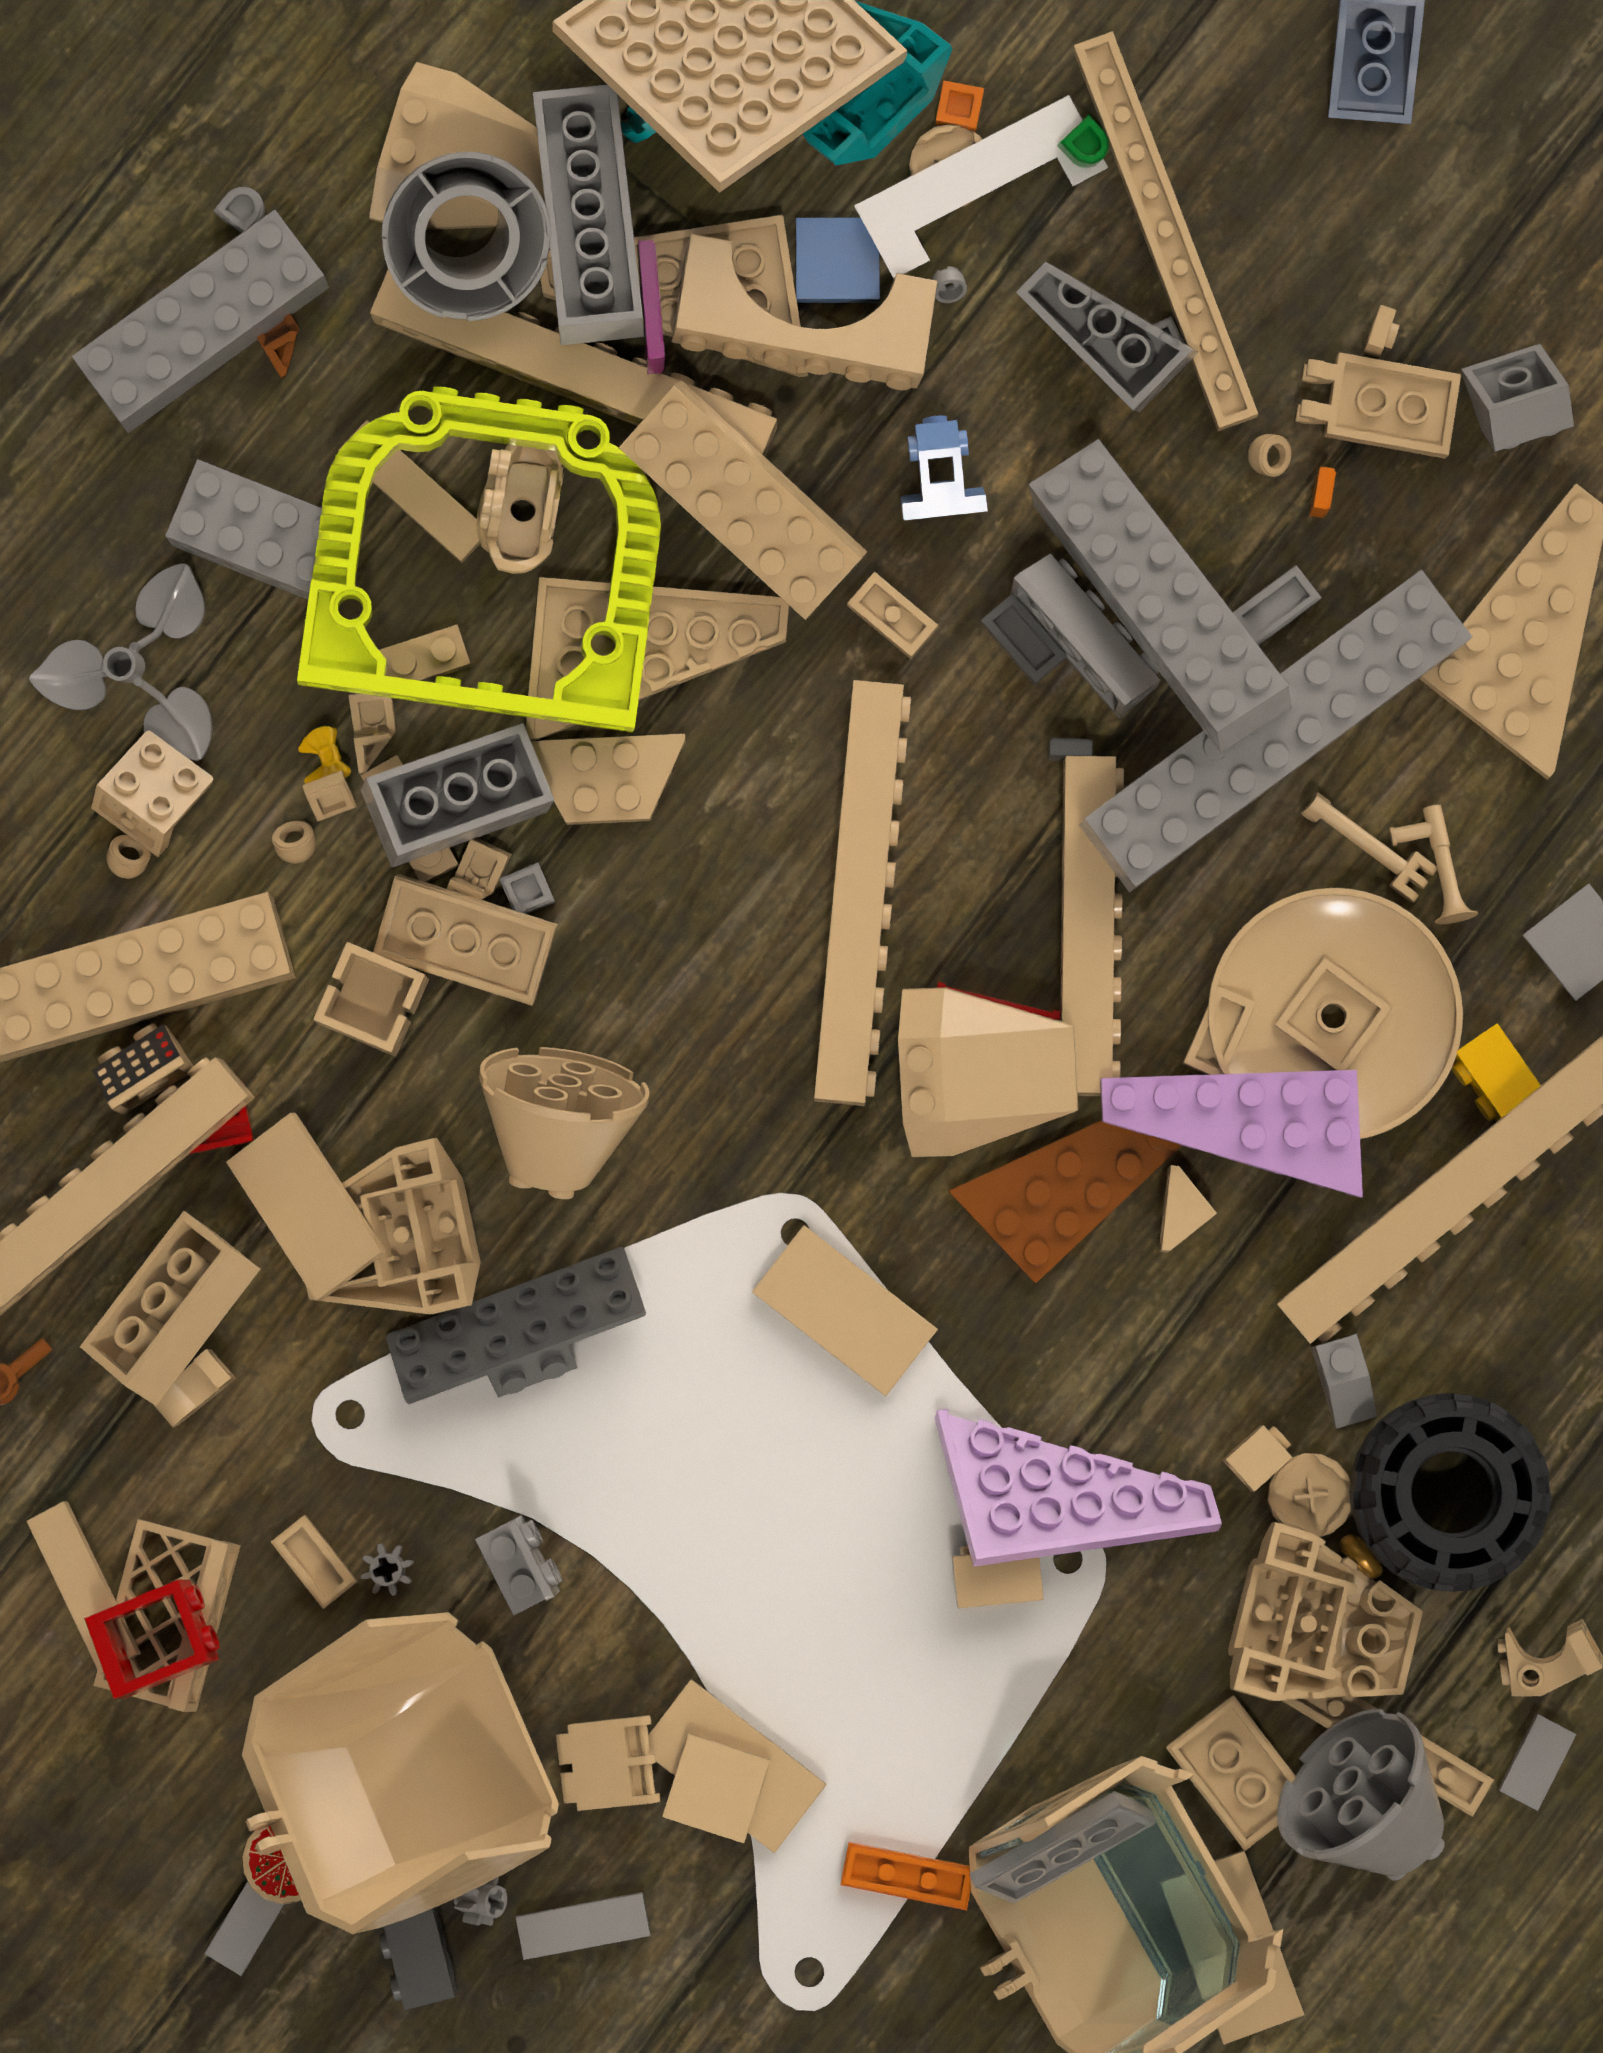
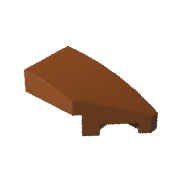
M290 313L269 332L262 333L256 337L281 379L285 378L288 374L300 330Z

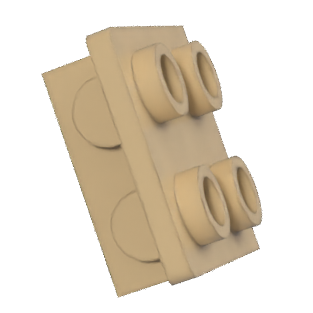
M146 731L97 784L91 809L159 857L169 845L173 827L212 785L213 776L153 732Z

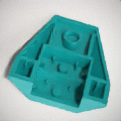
M855 1L907 50V56L902 64L803 133L807 143L835 166L875 158L933 100L953 49L948 42L925 24Z

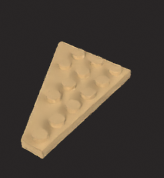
M783 215L634 237L638 279V241L653 240L656 246L664 335L670 337L673 335L686 249L691 234L732 241L734 270L749 297L772 316L801 327ZM549 250L547 265L540 279L543 296L556 301L551 252ZM752 357L743 359L794 376H808V372L804 367L789 364L785 367H774L764 363L763 359Z
M1577 483L1463 623L1472 638L1419 678L1547 780L1556 769L1603 541V504Z

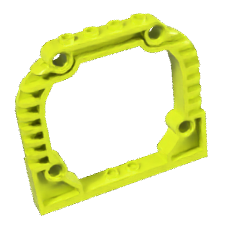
M433 387L432 392L415 391L407 395L401 403L400 412L383 415L352 435L336 455L326 479L297 677L298 685L633 732L635 729L661 523L658 502L648 478L642 469L622 452L619 447L609 443L610 436L606 424L600 418L584 415V409L576 406L559 405L558 411L541 408L542 403L535 400L517 399L516 404L499 402L500 397L493 394L475 393L474 398L458 396V391L452 388ZM416 406H424L431 411L433 416L427 424L417 425L410 420L409 412ZM584 430H590L598 435L600 444L594 449L587 450L578 445L576 436ZM449 436L555 451L560 463L570 472L584 477L598 478L604 484L615 507L617 540L605 622L593 624L586 630L581 643V652L584 660L568 675L555 683L553 699L502 692V685L478 682L477 689L461 687V680L451 677L436 676L435 683L385 676L387 659L377 649L365 629L372 617L371 600L363 589L356 587V573L366 501L376 473L398 450L428 452L440 447ZM347 599L359 601L363 606L362 614L353 620L343 618L339 613L341 603ZM598 635H606L612 639L615 649L609 655H598L591 647V640Z

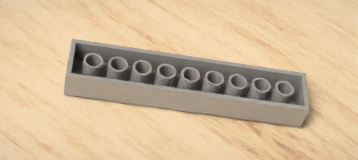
M1420 570L1280 674L1289 685L1291 708L1222 753H1220L1203 730L1084 818L1079 826L1130 893L1461 648L1472 636L1425 573Z

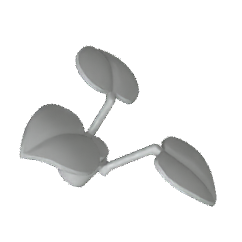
M178 564L154 576L143 587L137 598L135 607L136 618L142 625L155 628L151 634L138 642H132L129 649L124 647L112 648L106 653L104 659L101 652L87 641H67L49 654L42 665L30 675L29 680L46 698L60 706L73 710L91 709L104 700L107 688L103 677H109L123 683H134L156 698L160 703L150 708L146 713L144 733L146 731L153 732L188 759L199 761L205 756L210 746L213 731L212 717L206 701L197 692L186 687L176 688L166 699L161 692L143 680L145 662L139 654L140 649L158 639L162 632L171 638H184L195 632L203 621L205 601L191 567L187 564Z

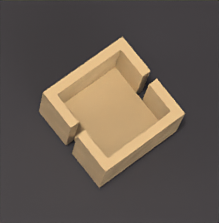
M347 942L332 975L338 983L343 984L342 990L340 992L336 987L327 986L313 1020L321 1026L396 1057L411 1023L405 1017L406 1011L415 1014L429 979L423 973Z

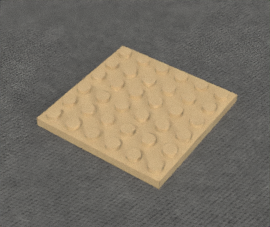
M583 0L555 19L552 31L719 193L902 64L907 56V50L854 0Z

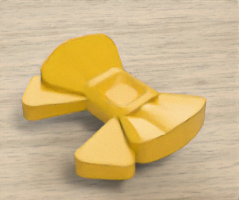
M323 726L316 728L300 744L299 752L318 754L322 763L319 768L304 779L306 784L341 770L345 779L350 775L351 769L341 761L339 750L335 745L337 736L335 727Z

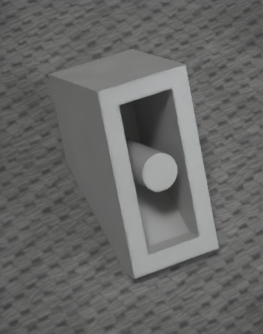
M1357 1334L1310 1347L1335 1429L1377 1417L1370 1376Z

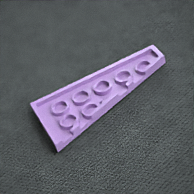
M1357 1070L1100 1079L1102 1122L1215 1154L1222 1158L1276 1174L1293 1177L1310 1184L1344 1192L1351 1196L1363 1197Z

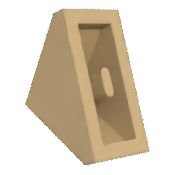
M1171 1165L1167 1170L1159 1252L1167 1253L1217 1214L1180 1166Z

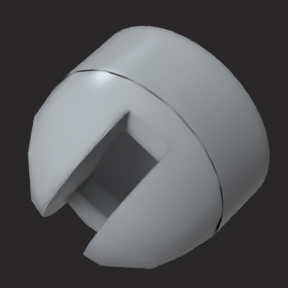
M947 266V269L941 271L939 269L932 277V280L937 281L935 298L939 302H956L964 297L967 292L964 276L955 267ZM953 282V285L949 287L945 286V284Z

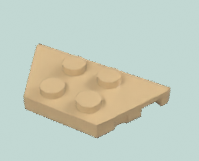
M685 734L543 740L531 741L553 795L554 803L567 825L651 821L659 803V798L669 781L672 769L686 741Z

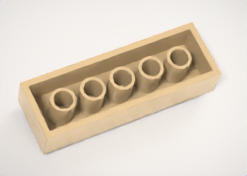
M682 380L669 390L619 447L622 452L805 620L867 553L859 543Z

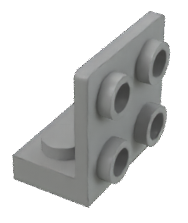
M521 1515L475 1539L513 1615L543 1600L547 1601L560 1592L558 1584L563 1581L561 1574L552 1558L545 1561L538 1547L543 1543V1539L533 1520L525 1522Z

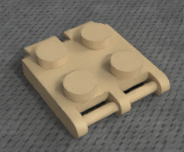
M650 1715L569 1724L568 1733L556 1735L559 1765L572 1764L573 1768L571 1772L560 1773L564 1804L576 1802L577 1811L661 1802L660 1793H655L652 1764L656 1763L655 1754H650L647 1725L651 1724Z

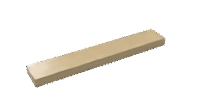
M1359 1697L1282 1701L1327 1729L1351 1715L1377 1709ZM1421 1735L1437 1796L1473 1817L1494 1779Z

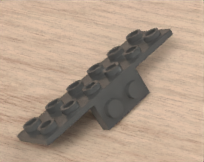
M619 1247L474 1301L470 1306L453 1309L387 1334L386 1340L401 1391L407 1404L415 1403L484 1376H488L499 1398L507 1394L518 1393L524 1388L544 1380L558 1378L564 1373L578 1368L569 1344L644 1317L646 1310L625 1249Z

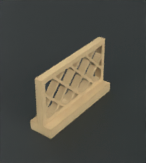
M138 1519L116 1603L120 1604L136 1597L132 1591L134 1579L146 1571L155 1588L163 1586L153 1567L172 1556L183 1575L179 1579L190 1580L192 1585L195 1584L200 1589L205 1602V1608L201 1611L206 1625H211L217 1634L241 1545ZM147 1531L160 1534L168 1548L166 1552L151 1561L143 1549ZM171 1537L184 1541L175 1546ZM192 1543L206 1546L202 1564L189 1572L179 1551ZM140 1559L143 1566L137 1569ZM199 1574L198 1581L196 1584L193 1577ZM170 1598L163 1600L172 1618L154 1629L143 1609L134 1612L146 1631V1634L135 1640L137 1646L150 1639L160 1657L159 1661L144 1670H141L136 1658H132L130 1662L136 1678L151 1673L163 1665L168 1666L172 1664L171 1660L176 1657L177 1662L194 1655L180 1613L177 1612ZM131 1613V1614H129V1615H127V1616H124V1619L128 1618L129 1616L133 1615L134 1613ZM175 1624L182 1636L180 1648L167 1655L157 1634ZM209 1665L172 1679L167 1696L155 1693L150 1688L133 1695V1697L162 1704L182 1712H197ZM97 1670L93 1686L110 1690L105 1674H100Z

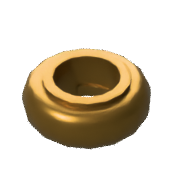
M1348 1534L1341 1539L1339 1544L1342 1549L1341 1552L1345 1557L1358 1564L1357 1568L1363 1575L1366 1574L1374 1580L1382 1574L1383 1568L1380 1565L1381 1563L1359 1537Z

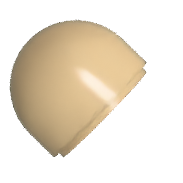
M1261 435L1251 443L1248 450V461L1251 467L1259 474L1271 477L1279 476L1286 471L1290 464V444L1286 438L1280 435ZM1274 445L1280 453V460L1275 466L1270 467L1267 462V453L1269 448Z
M304 821L286 822L279 826L272 835L275 851L285 862L292 864L302 863L308 860L314 853L316 847L315 835L312 827ZM296 831L303 834V837L296 842H284L285 837L291 832Z
M120 835L111 841L106 860L108 867L115 875L129 879L143 873L148 865L151 853L128 835ZM126 847H133L138 851L140 858L130 860L123 857L119 851Z

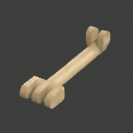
M1315 792L1310 803L1301 812L1305 818L1312 822H1317L1321 818L1395 873L1396 876L1389 884V887L1412 903L1415 902L1419 895L1406 884L1410 881L1421 889H1424L1428 884V881L1418 874L1416 870L1421 868L1431 876L1438 870L1433 863L1417 851L1412 852L1409 858L1404 860L1331 805V801L1318 792Z

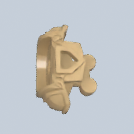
M509 444L505 450L492 449L488 480L480 498L476 524L481 547L489 552L493 563L500 571L512 574L526 573L539 566L551 553L553 539L551 537H553L564 477L562 464L555 451ZM526 500L534 506L535 515L529 521H518L511 514V506L516 501Z

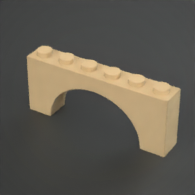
M691 234L686 249L672 342L681 344L684 349L698 352L710 349L721 351L724 356L732 359L752 357L763 359L764 363L774 367H785L789 364L804 367L807 372L817 375H825L832 372L845 375L848 380L863 383L874 380L885 382L888 387L896 390L917 389L924 374L937 281L896 273L888 297L878 309L866 318L839 328H804L772 316L749 297L734 270L732 241Z

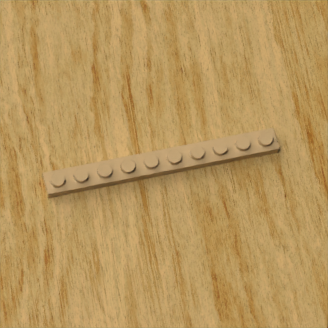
M1112 31L1076 44L1073 47V52L1103 131L1108 137L1111 152L1182 339L1186 345L1198 351L1191 362L1217 431L1257 418L1258 411L1114 33Z

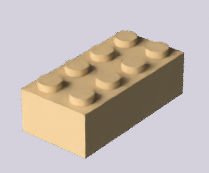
M183 1211L87 1336L80 1348L123 1385L157 1406L260 1271V1268L210 1228Z

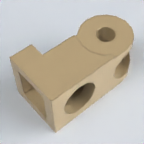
M206 1349L193 1360L194 1362L183 1370L157 1406H155L173 1428L189 1418L236 1379L212 1350Z

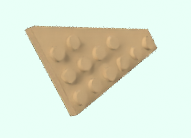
M539 577L528 696L553 699L555 683L568 675L584 660L581 652L584 634L591 625L605 622L611 583ZM653 587L639 700L785 643L789 604L781 597ZM598 635L591 640V647L598 655H609L615 649L612 639L606 635ZM526 717L525 729L530 741H536L577 724Z

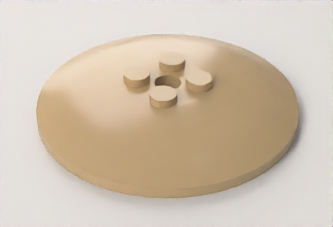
M1325 888L1297 893L1268 906L1255 915L1242 927L1223 953L1211 983L1208 999L1209 1036L1215 1058L1223 1074L1357 1070L1360 1139L1384 1133L1402 1124L1420 1111L1432 1099L1444 1083L1453 1066L1462 1034L1463 1007L1458 979L1450 959L1437 938L1413 914L1396 903L1368 892L1353 889ZM1218 986L1256 1003L1228 1067L1223 1058L1226 1045L1220 1019L1221 1000L1215 1012ZM1336 1005L1342 1009L1345 1019L1341 1027L1329 1028L1323 1023L1321 1013L1324 1007Z

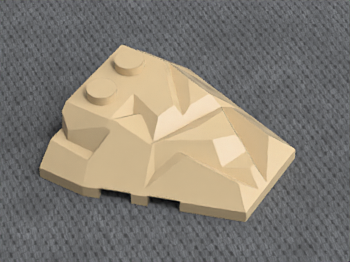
M1272 1522L1262 1540L1258 1557L1252 1559L1248 1567L1228 1648L1229 1656L1233 1657L1230 1668L1231 1690L1268 1701L1403 1695L1423 1611L1380 1580L1375 1581L1366 1574L1363 1575L1357 1568L1358 1564L1348 1557L1342 1558L1325 1546V1541L1317 1535Z

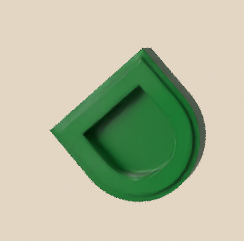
M1088 115L1057 146L1075 165L1090 168L1099 164L1106 156L1109 141L1103 129Z

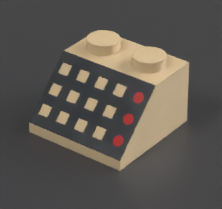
M154 1023L143 1028L133 1036L136 1042L123 1050L119 1046L114 1047L97 1059L100 1065L92 1069V1072L112 1110L125 1116L188 1076L187 1073L193 1065L170 1028L164 1024L157 1028Z

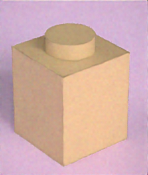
M1261 1425L1222 1460L1251 1492H1255L1292 1458L1286 1451L1291 1444L1276 1427L1273 1426L1268 1431L1264 1425Z

